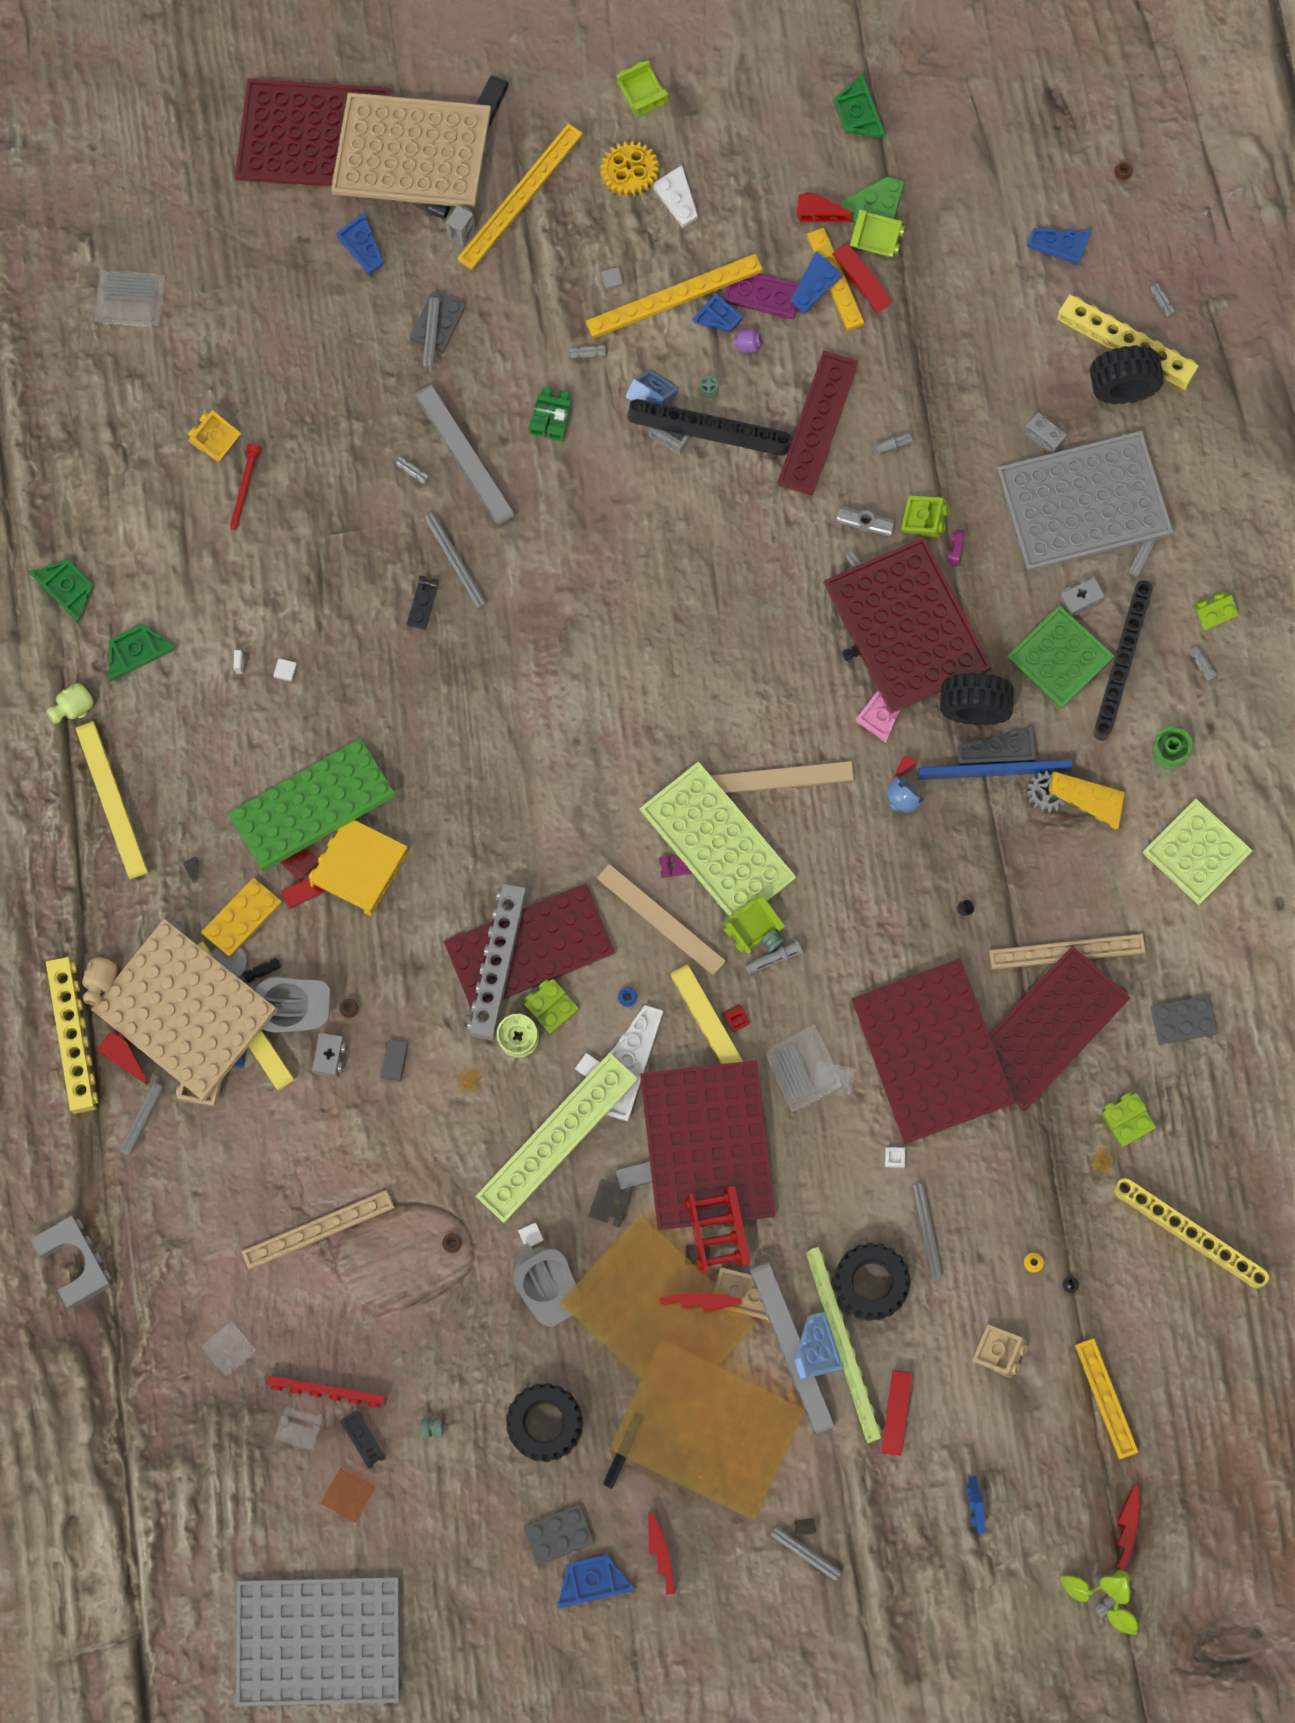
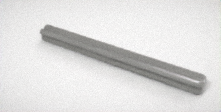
M433 512L427 514L425 520L477 608L483 607L486 604L484 598Z

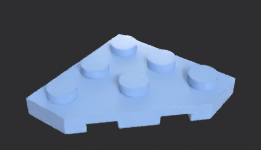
M826 1312L812 1314L807 1317L795 1356L800 1379L838 1372L844 1369Z

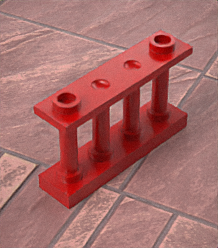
M736 1187L725 1188L722 1195L694 1200L693 1194L687 1195L684 1205L690 1215L698 1256L696 1258L697 1270L704 1274L708 1273V1266L734 1261L739 1263V1267L750 1265ZM718 1203L727 1204L728 1212L726 1214L698 1219L697 1207ZM725 1222L731 1224L732 1231L730 1234L702 1239L700 1227ZM727 1242L735 1243L736 1251L733 1254L706 1259L704 1247Z

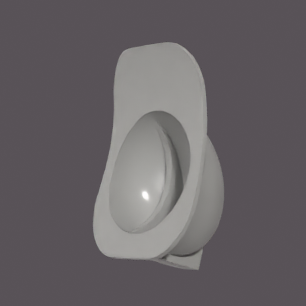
M273 977L262 981L255 990V992L278 1009L264 1026L263 1030L280 1033L314 1030L322 1027L329 1018L330 988L323 981Z
M528 1243L521 1246L520 1250L523 1255L515 1265L514 1285L534 1317L541 1324L553 1327L575 1315L581 1306V1296L565 1256L560 1251L552 1248L538 1247L532 1249Z

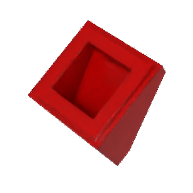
M904 756L896 770L895 776L900 778L914 769L917 761Z
M740 1004L723 1012L733 1033L750 1024Z

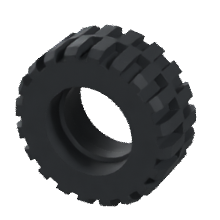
M1132 345L1130 347L1114 348L1096 357L1090 366L1093 393L1098 400L1107 404H1127L1144 400L1158 392L1164 383L1160 356L1154 349L1147 348L1146 346Z
M960 673L959 675L954 674L951 677H947L941 685L940 711L949 720L967 725L985 726L1003 723L1009 720L1013 714L1014 687L1009 680H1005L1003 677L986 673Z
M873 1242L866 1245L860 1244L854 1249H850L841 1258L835 1272L834 1290L839 1303L844 1306L848 1313L855 1315L854 1317L866 1319L865 1321L883 1320V1318L894 1315L905 1302L911 1281L907 1264L904 1263L902 1256L895 1253L893 1248H887L881 1243L876 1245ZM878 1264L889 1273L891 1286L883 1298L867 1300L856 1292L853 1284L854 1275L863 1265Z
M539 1383L534 1384L530 1388L523 1389L522 1393L514 1397L515 1400L510 1404L508 1415H506V1429L512 1444L522 1455L534 1461L550 1462L568 1455L576 1447L583 1431V1417L577 1401L568 1391L558 1385ZM540 1404L555 1406L562 1413L564 1420L561 1433L555 1439L547 1442L534 1439L526 1428L528 1413Z

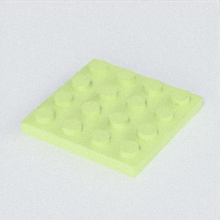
M1197 799L1143 851V854L1198 905L1252 853V850Z

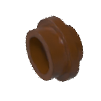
M1127 162L1117 164L1114 170L1115 176L1120 180L1129 179L1133 173L1132 166Z
M345 999L340 1004V1013L346 1018H353L359 1012V1005L353 999ZM348 1006L353 1007V1010L351 1012L346 1011V1008Z
M449 1233L443 1238L442 1246L445 1251L455 1253L460 1250L462 1240L457 1234ZM451 1240L456 1241L453 1247L449 1246V1241Z

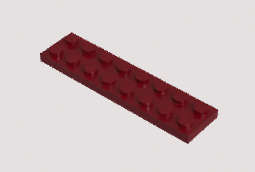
M823 350L777 485L813 496L858 366L857 360Z

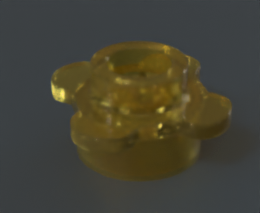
M461 1072L459 1074V1089L462 1091L465 1089L477 1090L476 1079L478 1074L476 1072Z
M1098 1151L1095 1153V1160L1091 1163V1168L1093 1170L1098 1169L1103 1174H1107L1110 1171V1164L1113 1163L1114 1159L1111 1155L1108 1156Z

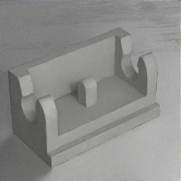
M652 427L649 428V437L681 455L691 440V437L688 435Z

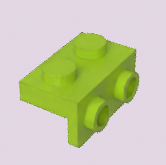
M1221 591L1215 593L1214 597L1208 600L1202 599L1197 601V604L1192 606L1193 611L1197 613L1203 630L1239 616L1231 594Z

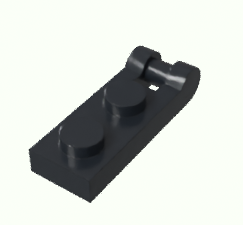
M420 575L407 626L426 630L438 588V579L433 578L430 580ZM424 586L430 587V591H424Z
M358 1410L340 1420L368 1469L373 1467L377 1461L386 1459ZM373 1448L375 1454L369 1457L366 1452Z

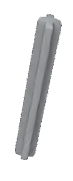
M918 1183L913 1185L931 1278L932 1280L942 1279V1272L924 1184Z

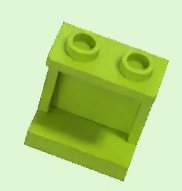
M649 60L638 62L634 67L624 69L616 75L617 84L636 118L668 104V93L660 86L651 70Z
M859 210L850 246L893 258L894 254L898 255L899 236L903 237L905 226H903V221Z
M759 894L722 922L725 926L723 929L725 933L736 941L735 947L739 952H744L748 955L751 953V949L760 943L762 938L774 929L780 931L785 927L764 896Z

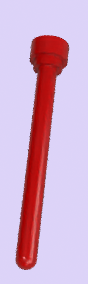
M255 444L247 445L246 453L248 460L230 524L232 530H236L238 527L255 459H258V456L261 455L262 448Z

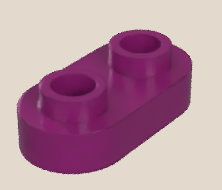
M957 529V533L953 532L951 544H954V549L949 550L948 561H951L952 566L958 567L964 530Z

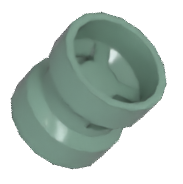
M435 1418L430 1421L428 1419H421L422 1439H429L433 1436L443 1438L442 1418Z

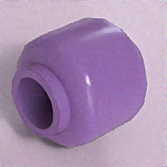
M755 328L740 329L737 336H734L735 348L738 347L741 353L756 352L762 346L761 334Z

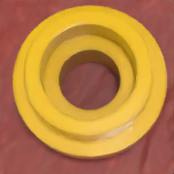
M1030 1253L1025 1257L1024 1266L1029 1272L1036 1273L1043 1268L1044 1260L1040 1254ZM1032 1259L1037 1260L1038 1264L1036 1266L1031 1265L1030 1261Z

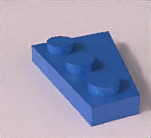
M1033 228L1027 247L1079 265L1091 230L1082 232L1068 229V231H1057L1056 229Z

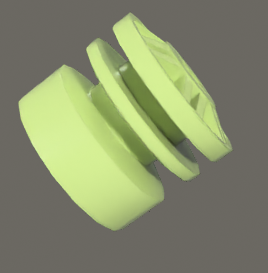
M512 1014L500 1022L497 1029V1040L507 1055L515 1058H524L537 1048L539 1033L534 1022L529 1017L522 1014ZM516 1033H518L519 1035L523 1034L521 1036L522 1041H519L518 1039L514 1041V1039L516 1038Z

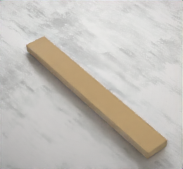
M852 761L711 776L726 794L854 781Z
M608 864L599 874L597 880L709 974L714 976L726 963L722 957L613 866Z
M1143 934L989 950L991 970L1055 964L1072 945L1088 960L1139 955L1146 952Z
M385 1190L241 1252L248 1270H251L393 1210L395 1207L388 1190Z

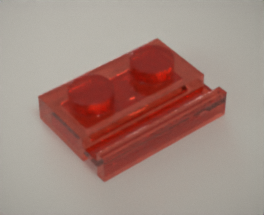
M306 848L279 862L299 882L319 865L318 859Z

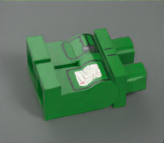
M544 387L541 395L538 394L532 419L528 426L529 434L546 437L547 433L548 438L564 441L571 411L570 392L560 391L559 398L552 397L553 389Z

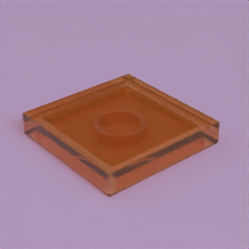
M340 1468L321 1504L356 1523L376 1487Z

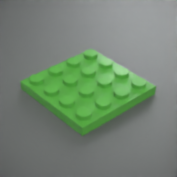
M1059 605L1006 659L1062 710L1114 659V655Z

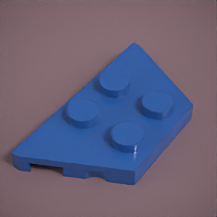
M608 1555L567 1564L557 1606L558 1609L632 1592L634 1588Z

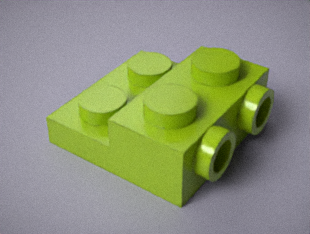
M908 496L901 531L903 533L921 534L922 537L940 538L941 533H945L946 530L944 519L950 513V506L944 498Z
M547 979L539 986L540 990L536 994L532 992L524 999L526 1001L524 1007L551 1035L571 1018L579 1008L554 979L551 981Z
M1131 1092L1121 1097L1122 1101L1115 1105L1112 1102L1105 1106V1111L1102 1113V1117L1121 1148L1156 1129L1137 1093L1133 1095Z

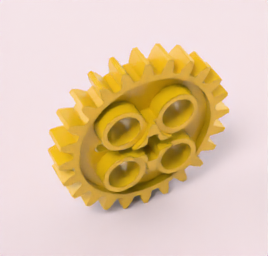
M624 141V146L621 147L620 144H617V149L611 147L612 153H605L606 158H602L603 164L600 165V174L603 183L606 184L607 189L611 188L613 194L618 191L619 196L625 193L626 198H628L629 193H632L633 197H635L636 192L642 195V189L649 191L648 185L654 186L653 180L658 179L659 163L656 161V154L653 155V150H648L647 145L641 147V142L634 145L633 141H631L630 145H627L626 141Z

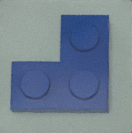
M976 1475L968 1476L969 1485H965L967 1497H971L969 1499L970 1511H973V1514H970L971 1524L976 1526L977 1534L986 1533L983 1501Z

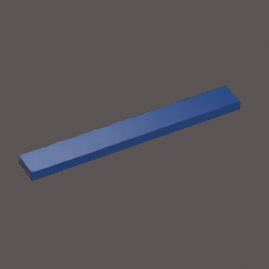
M1072 760L919 768L918 780L1044 774L1045 771L1048 773L1071 772Z

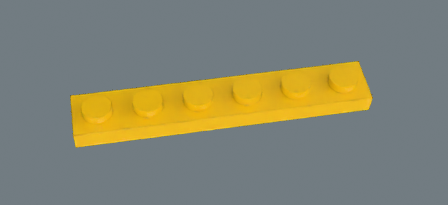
M821 228L807 233V239L813 253L815 254L817 251L843 274L840 265L832 255L834 250L825 229ZM843 274V277L829 291L845 329L849 331L863 326L864 321Z
M1093 1338L1075 1345L1118 1459L1120 1460L1138 1453L1095 1339Z

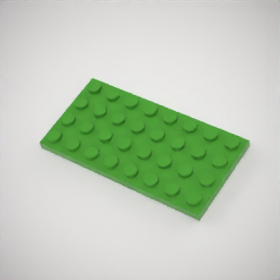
M359 738L228 812L261 871L264 872L394 798L396 795L362 739Z

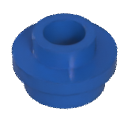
M625 987L619 991L618 1001L623 1006H632L637 1001V993L634 989ZM626 994L631 995V999L625 1000L624 996Z

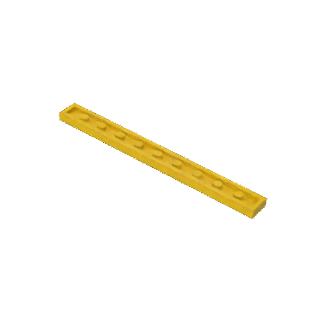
M569 123L565 126L458 256L460 263L472 271L583 137L582 132Z
M753 254L586 320V325L592 339H595L762 273L763 269L757 255Z

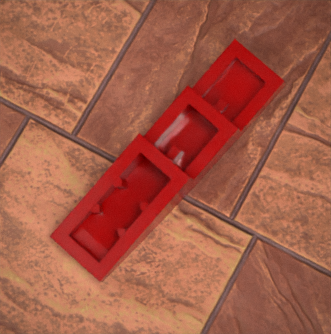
M848 243L832 253L850 282L855 284L876 314L893 303L878 280Z
M683 1293L659 1297L661 1307L680 1302L682 1310L702 1306L703 1313L742 1304L741 1298L712 1293Z
M892 1369L881 1453L901 1456L912 1372Z
M1135 1485L1132 1486L1116 1523L1124 1528L1116 1544L1123 1551L1115 1568L1125 1571L1137 1531L1139 1491L1138 1486Z
M648 1512L649 1554H657V1574H666V1595H674L673 1572L669 1552L653 1512Z

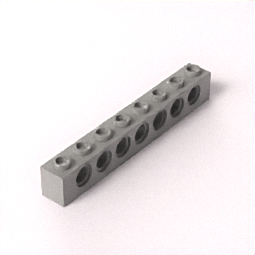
M503 884L502 889H498L496 900H499L498 908L494 907L492 918L495 921L494 925L490 926L488 937H491L490 943L486 944L484 955L487 957L485 963H482L480 968V974L483 975L481 982H477L476 993H478L477 1000H473L471 1009L474 1015L473 1019H469L467 1030H470L472 1037L494 1041L526 898V888ZM510 902L514 904V907L511 910H506L504 905ZM508 921L510 925L507 928H501L500 923ZM503 939L506 943L504 946L498 947L495 945L496 941ZM494 958L502 960L497 966L491 964ZM491 976L498 978L494 984H489L487 980ZM486 995L493 996V1000L490 1003L483 1001ZM486 1013L489 1015V1019L484 1022L480 1021L479 1016Z

